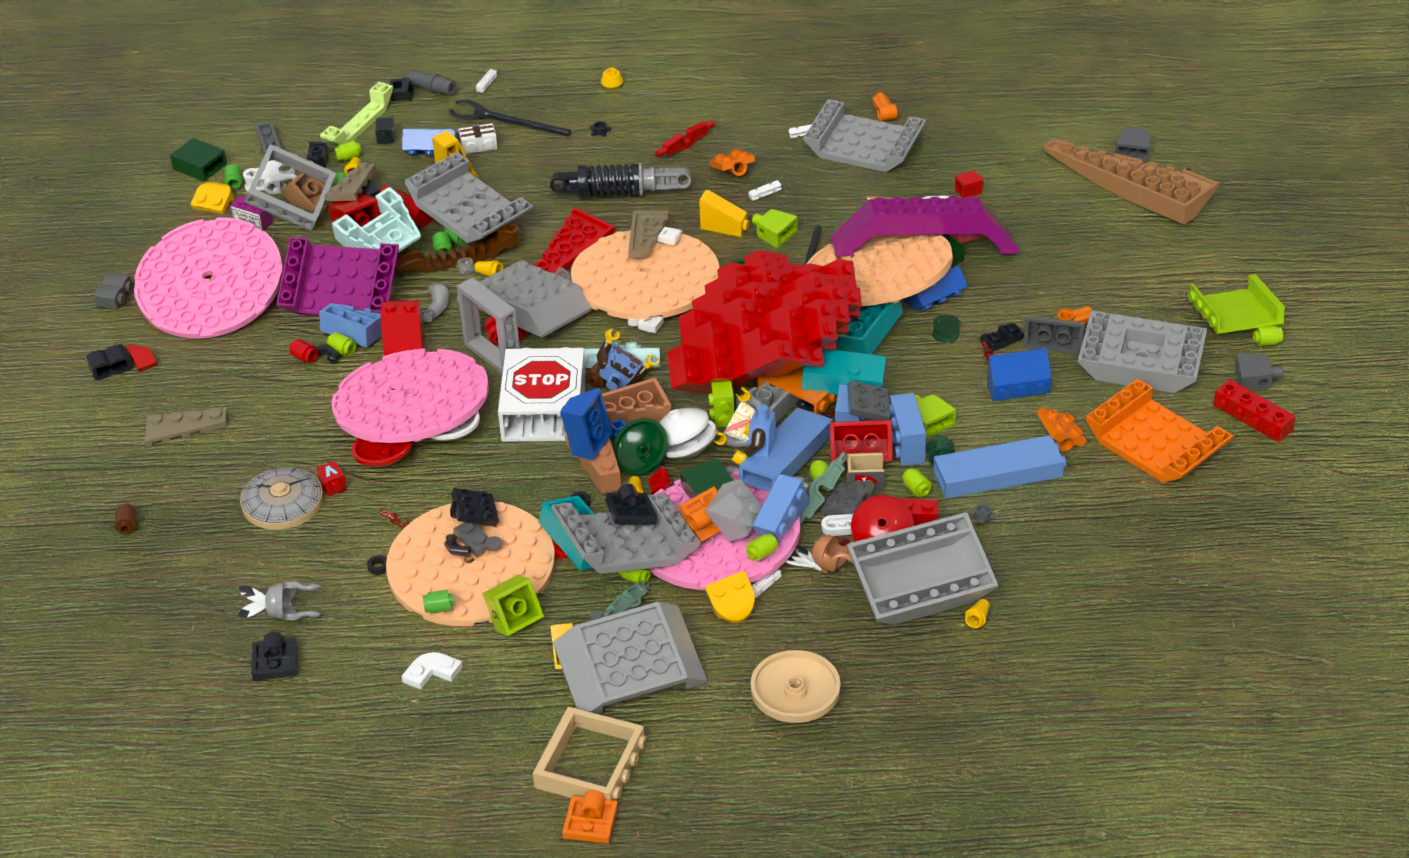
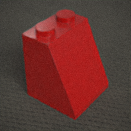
M358 194L356 201H338L328 205L329 218L332 223L347 214L362 227L379 216L377 199L364 194Z
M420 301L381 302L380 317L384 356L401 351L424 349L425 333Z

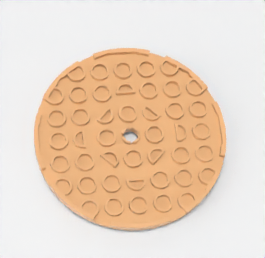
M630 230L618 231L612 235L600 238L576 257L571 269V281L578 284L592 309L606 311L607 315L617 318L649 320L650 316L662 315L665 318L692 309V300L705 294L704 285L718 279L717 269H719V262L716 255L707 245L686 234H682L675 245L661 243L657 239L647 258L629 257Z
M873 235L854 251V256H835L833 247L829 244L814 254L807 264L824 266L839 258L853 261L856 286L860 288L862 306H870L889 302L897 303L903 298L934 286L950 269L953 255L950 243L942 235Z
M494 501L499 518L497 527L476 525L488 537L496 536L501 538L502 547L497 551L486 549L485 554L476 557L472 552H470L469 557L452 555L444 546L445 538L448 534L454 535L453 528L465 522L451 518V504H447L419 516L398 534L387 556L386 572L389 586L395 598L403 607L410 612L414 611L422 615L423 619L448 626H474V623L488 620L489 623H493L482 593L518 574L530 578L536 596L542 593L549 584L555 568L552 538L539 524V520L530 513L513 505ZM457 538L456 542H457L460 546H465V545ZM472 558H474V561L472 563H466L467 561L472 560ZM448 589V593H453L455 606H451V611L433 614L430 612L425 613L423 595H428V592Z

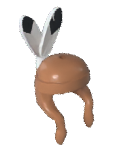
M829 534L822 535L816 540L812 554L807 549L796 546V553L800 557L790 556L786 560L788 564L809 568L814 567L826 574L835 572L836 568L841 567L847 560L853 562L847 545H839L838 538Z

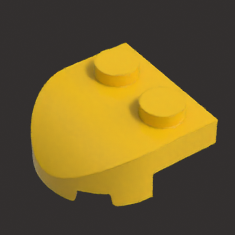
M207 182L198 187L190 205L194 209L225 214L229 203L234 202V194L227 184Z
M745 571L705 586V591L713 606V611L719 619L722 618L730 621V623H738L751 615L755 605V596Z

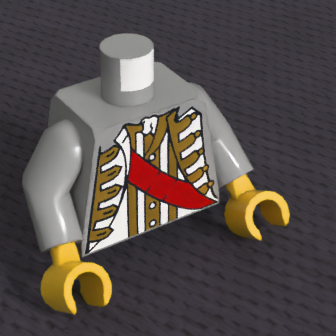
M745 387L741 388L745 392L743 396L736 394L741 402L724 434L719 431L716 433L721 436L718 441L713 440L718 445L724 444L735 448L748 446L749 436L743 434L744 426L747 422L750 423L756 407L763 404V402L750 394Z

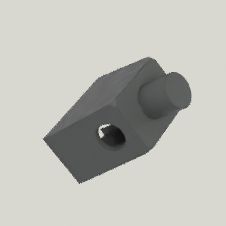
M1140 126L1124 128L1117 140L1115 153L1149 162L1151 146L1149 131L1142 130Z
M1237 353L1235 373L1237 382L1250 391L1270 389L1272 378L1283 377V367L1271 366L1270 357L1246 353Z

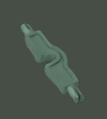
M841 452L837 460L831 461L822 475L816 477L809 484L807 495L810 503L799 516L800 526L804 520L810 519L825 501L818 487L827 491H831L834 488L839 476L845 469L842 465L849 457L845 452Z
M645 581L638 584L636 582L626 588L622 594H619L606 609L607 612L604 613V617L637 608L648 592L649 583Z

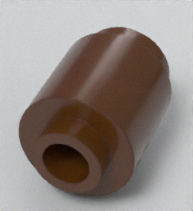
M598 362L586 374V380L589 385L596 388L602 387L606 382L599 375L600 367Z
M121 504L115 512V529L119 533L129 534L136 529V510L130 504Z

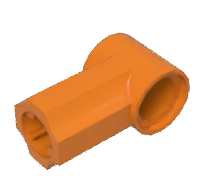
M883 92L877 93L873 97V104L877 110L879 122L897 119L896 105L891 104L887 95H884Z
M1089 306L1073 311L1061 309L1057 313V320L1087 324L1092 309Z

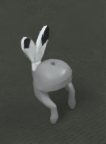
M298 581L281 582L270 586L266 595L252 587L239 586L238 590L241 595L254 602L243 607L238 612V617L247 618L265 608L271 617L280 620L296 621L307 616L311 618L318 617L321 613L314 610L296 613L290 601L296 589L314 591L320 588L321 585L315 583L304 585Z

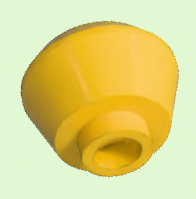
M610 67L603 72L601 84L605 88L616 89L622 85L623 77L619 70Z

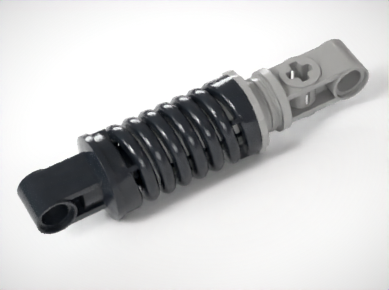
M642 163L631 164L630 167L628 164H624L623 169L620 164H617L616 170L613 164L609 166V170L607 165H603L602 169L600 165H597L596 170L593 165H590L589 169L586 166L578 165L577 172L554 173L551 176L550 188L555 193L578 192L579 199L591 198L592 196L598 197L599 194L601 197H605L606 194L608 197H611L613 194L616 197L619 194L626 196L627 193L629 196L635 194L643 196L644 190L655 192V189L687 188L691 184V173L684 167H665L659 169L650 167L645 169ZM681 175H685L688 177L684 181L679 179ZM561 180L563 184L556 185L554 181Z

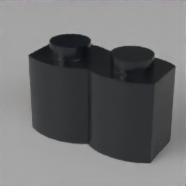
M122 344L110 346L105 350H96L86 355L88 367L95 380L105 379L112 374L124 373L132 368L130 357Z

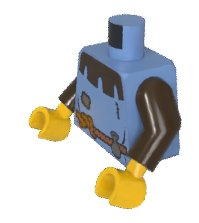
M609 329L605 332L606 341H603L597 353L600 377L607 381L606 386L610 390L641 382L649 372L648 369L658 364L659 359L651 363L650 357L653 354H650L646 357L645 365L643 366V361L614 342L611 344L612 340L619 338L620 332H616L614 337H612L611 332L613 329Z
M761 404L756 407L750 423L747 422L744 426L743 434L749 436L748 446L743 450L744 453L737 450L731 459L738 465L747 456L768 457L776 437V416L774 411H769L767 405Z

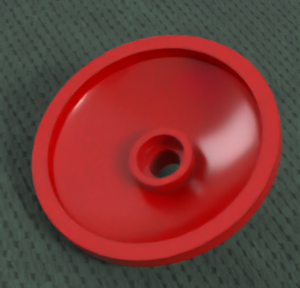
M358 438L352 445V456L357 462L365 466H388L400 461L408 454L412 447V441L382 443L369 442Z
M878 495L866 499L856 508L851 519V533L855 542L914 526L913 517L908 507L899 499L887 495ZM884 520L886 525L881 527L878 525V522Z

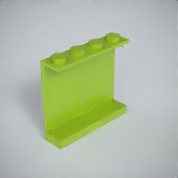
M1256 274L1248 275V289L1202 295L1197 286L1190 284V291L1188 292L1189 302L1195 306L1203 319L1209 323L1210 327L1217 334L1284 324L1285 306Z

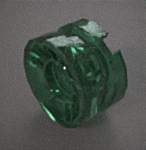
M949 314L937 316L933 321V337L942 343L950 340L951 342L956 341L960 334L959 319Z
M946 436L934 437L926 445V453L931 465H934V456L956 453L953 441L949 440Z

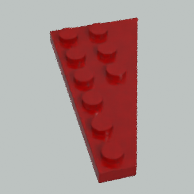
M574 207L572 214L565 219L564 226L559 228L549 243V248L542 253L543 257L541 260L537 261L534 266L558 276L573 265L576 257L582 251L596 243L600 238L614 234L615 226Z

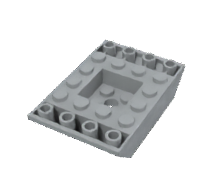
M1091 311L1078 363L1097 381L1129 385L1138 378L1152 386L1153 390L1175 393L1197 380L1207 328Z

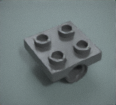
M850 380L847 385L849 414L873 420H889L888 389Z
M873 482L838 483L821 508L824 516L853 514L863 501L872 497L871 493L875 488Z

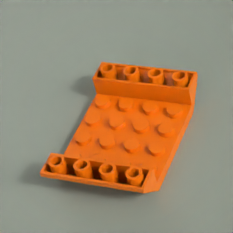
M1138 378L1086 416L1087 423L1101 445L1162 483L1182 478L1233 439L1231 433L1219 426H1216L1207 433L1152 400L1153 387Z

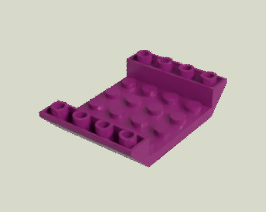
M290 237L276 305L304 316L320 317L319 311L330 303L354 306V310L360 311L369 308L371 312L380 313L381 302H389L399 244L380 243L379 249L311 245L308 238Z

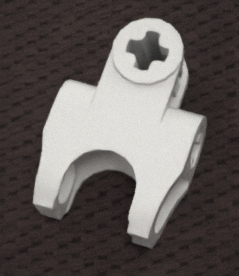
M275 160L268 161L256 190H265L269 194L281 193L280 191L287 185L285 180H293L297 176L294 174L295 169L291 168L287 171H282V167L285 166L284 164ZM250 168L243 172L246 191H249L259 168Z

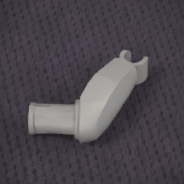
M432 283L433 286L429 285L428 291L431 294L432 303L426 311H422L423 324L431 322L432 319L439 316L447 308L449 292L444 284Z

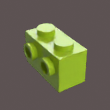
M731 381L711 383L712 393L708 394L709 406L712 405V408L709 409L710 420H714L716 428L727 427L734 415Z

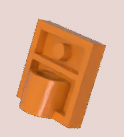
M736 149L732 150L731 154H719L714 156L715 159L709 160L711 167L722 171L728 170L732 174L741 176L745 174L747 164L755 162L754 154L747 153V151ZM736 163H738V164H739V167H738V169L735 171V170H734V166H735Z
M1042 407L1038 410L1037 415L1055 443H1058L1060 451H1068L1074 445L1081 447L1085 445L1087 440L1082 434L1083 431L1077 426L1075 418L1071 414H1064L1054 409Z
M715 486L678 506L685 521L700 542L720 532L705 512V509L717 494Z
M595 790L587 791L584 797L572 796L562 831L563 838L609 844L618 809V801L605 800L604 795Z

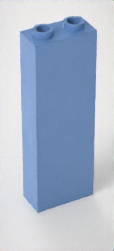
M796 408L776 428V437L769 456L752 455L747 457L739 465V478L746 485L770 493L779 474L792 477L830 438V422H833V419Z
M1048 435L934 456L933 472L945 499L1063 477L1066 460L1059 452L1058 443H1055L1051 436Z

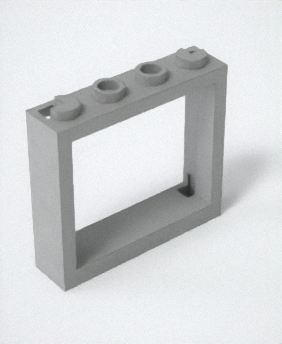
M269 144L244 202L312 231L326 199L325 194L329 191L336 173L312 161L303 159L294 153L287 152L278 146ZM269 158L326 183L313 214L256 190Z
M471 277L457 285L464 345L503 374L505 350L520 349L516 310ZM478 306L496 319L499 348L481 335Z

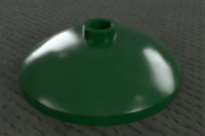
M649 418L636 419L619 431L612 446L619 469L629 475H644L653 471L662 463L668 452L669 437L667 431L659 422Z

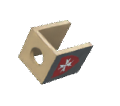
M883 453L847 454L849 456L847 458V481H872L875 486L873 491H883L885 481Z

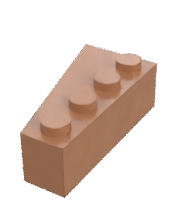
M656 377L602 394L610 426L612 421L616 419L624 420L626 424L641 418H649L660 422L671 411V403Z
M565 431V441H566V445H567L569 448H571V447L569 446V440H568V437H567V433H566V431ZM610 438L595 460L575 456L582 463L584 470L588 471L591 480L601 493L619 490L621 487L620 470Z

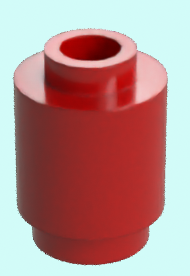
M296 339L290 344V355L304 363H313L317 359L318 350L315 346L301 339Z

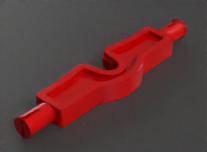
M710 120L707 123L700 122L686 129L685 137L678 133L670 140L664 142L662 148L655 151L656 157L659 158L664 154L669 156L678 150L689 148L696 140L705 136L708 130L715 126V122Z

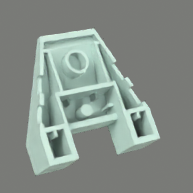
M391 187L375 196L381 215L366 225L360 227L347 214L332 223L334 237L344 247L379 249L380 243L399 244L398 252L421 238L401 196Z

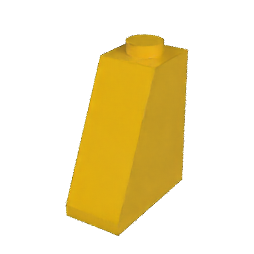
M710 190L704 191L699 200L700 229L742 237L743 233L749 228L747 212Z

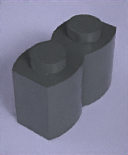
M108 273L102 285L95 292L96 305L119 309L125 303L129 293L133 291L134 284L129 275Z

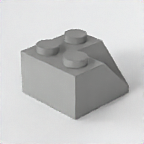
M739 478L723 484L705 509V512L726 539L731 542L746 537L749 534L762 505Z

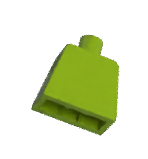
M771 209L763 216L756 213L752 218V223L757 226V236L775 248H779L798 231V216Z
M914 395L926 431V438L955 425L956 409L936 395H929L923 399L919 395Z

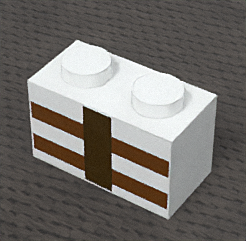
M493 123L459 129L460 144L466 154L497 149Z

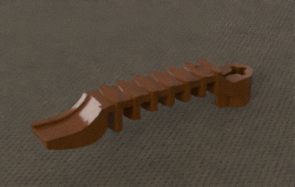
M507 223L497 229V234L488 238V246H485L480 241L478 242V248L468 244V250L465 251L460 246L458 247V253H455L451 248L449 249V255H445V252L440 249L439 257H436L433 249H429L428 260H425V256L421 251L405 253L397 257V273L412 269L429 273L440 269L446 270L449 267L456 268L457 265L464 266L466 263H475V261L479 260L485 261L488 258L495 259V256L502 249L513 248L519 244V227L516 224Z

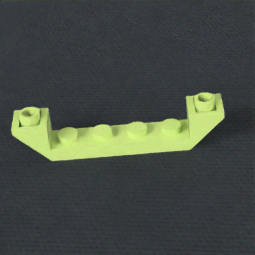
M383 82L375 84L369 90L371 102L341 129L329 126L320 134V138L339 145L355 140L376 121V118H379L386 111L393 86Z

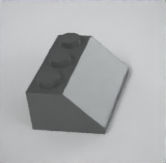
M1026 316L1023 348H1046L1047 351L1080 354L1084 339L1085 323Z

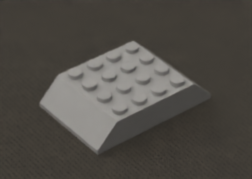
M518 261L504 268V270L479 281V283L515 308L517 327L542 338L592 311L578 284L571 282L569 279L561 278L554 273L542 270L540 267L528 264L526 261ZM478 306V310L487 313L485 310Z
M967 512L847 544V549L876 621L895 625L971 604L999 586Z

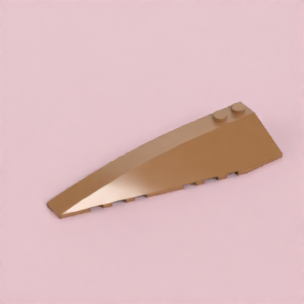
M1053 139L1042 146V149L1097 185L1126 200L1184 225L1198 215L1219 187L1218 182L1183 169L1182 172L1175 171V167L1167 166L1162 168L1158 167V163H1142L1141 159L1116 153L1111 156L1107 155V151L1103 150L1094 152L1090 151V147H1075V144Z

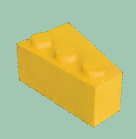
M445 131L432 137L435 163L456 152L467 158L459 140L450 132ZM469 162V173L477 178L478 175L474 171L471 162Z

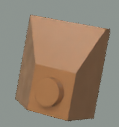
M301 172L280 192L292 205L314 211L326 183Z

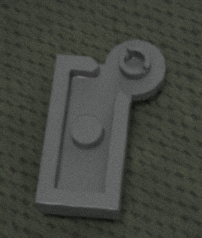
M465 522L453 528L454 535L465 546L470 547L471 552L476 557L485 554L486 549L497 551L502 547L501 538L496 536L488 537L476 524Z

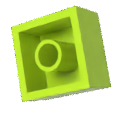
M518 574L482 593L496 631L506 636L544 617L531 580L528 577Z

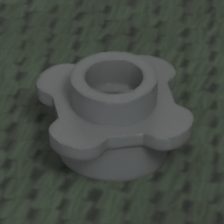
M978 504L970 512L971 516H974L979 524L995 519V514L991 513V507L987 504Z

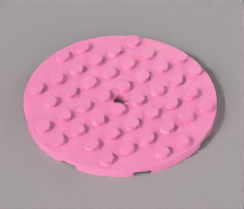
M218 217L216 220L204 221L201 219L187 223L161 237L162 241L155 247L151 246L145 253L135 274V298L144 317L151 324L168 334L178 337L210 338L230 333L247 325L267 309L280 288L283 263L275 242L265 231L262 232L254 224L243 220ZM208 275H212L211 280L204 278Z
M425 349L401 351L383 356L381 361L374 364L368 362L350 373L338 385L339 390L337 393L333 394L332 410L337 424L354 437L369 442H419L425 438L439 435L463 425L466 420L475 415L488 396L489 382L483 366H479L475 359L463 353L446 349H438L437 352H426Z
M733 472L730 476L737 480L739 479V472ZM681 479L675 481L674 485L666 490L660 489L655 493H666L679 512L678 506L690 500L681 487ZM746 485L763 506L769 492ZM798 517L780 543H778V548L775 549V552L758 562L749 559L746 554L747 543L759 537L756 535L754 528H752L746 537L731 542L720 531L702 541L700 546L679 564L649 568V570L666 582L695 590H705L706 585L741 571H745L750 583L755 582L777 570L791 556L800 537V517Z

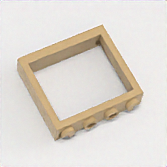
M567 707L533 772L534 788L570 798L572 796L584 797L587 791L595 790L601 792L605 800L616 801L617 798L621 797L623 784H627L629 781L632 766L635 767L638 762L640 750L645 748L647 737L644 735V726ZM576 727L629 740L607 787L552 773Z

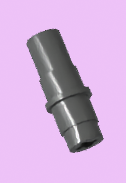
M412 70L408 75L414 86L422 87L434 94L453 95L457 89V84L454 80L442 77L437 73L431 74Z

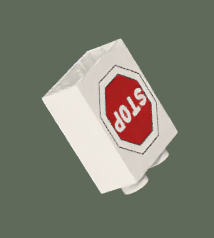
M522 348L505 350L498 408L501 441H565L564 423L560 411L569 398L585 393L586 369L584 348Z

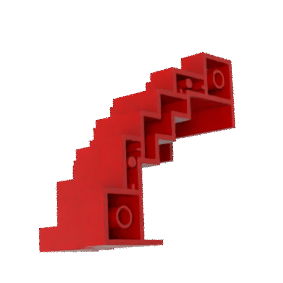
M757 250L744 257L745 265L731 262L717 269L718 279L704 285L705 294L692 300L693 310L679 316L681 345L667 351L671 389L711 394V383L731 381L732 388H735L762 375L779 377L802 366L817 368L824 366L822 350H835V340L838 339L837 334L844 335L848 333L850 318L856 319L860 317L859 308L862 307L860 288L856 286L854 262L839 258L824 266L811 263L799 265L788 263L787 255Z

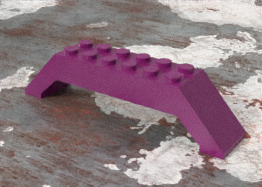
M951 196L948 198L930 197L926 199L920 197H912L911 199H903L901 197L885 199L877 197L869 199L830 236L835 256H854V251L873 235L985 234L997 245L1000 254L1019 253V248L1012 233L979 198L974 196L966 198Z

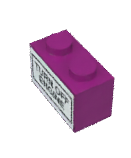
M241 195L230 205L233 219L254 224L261 231H264L273 223L271 213L245 203V196Z

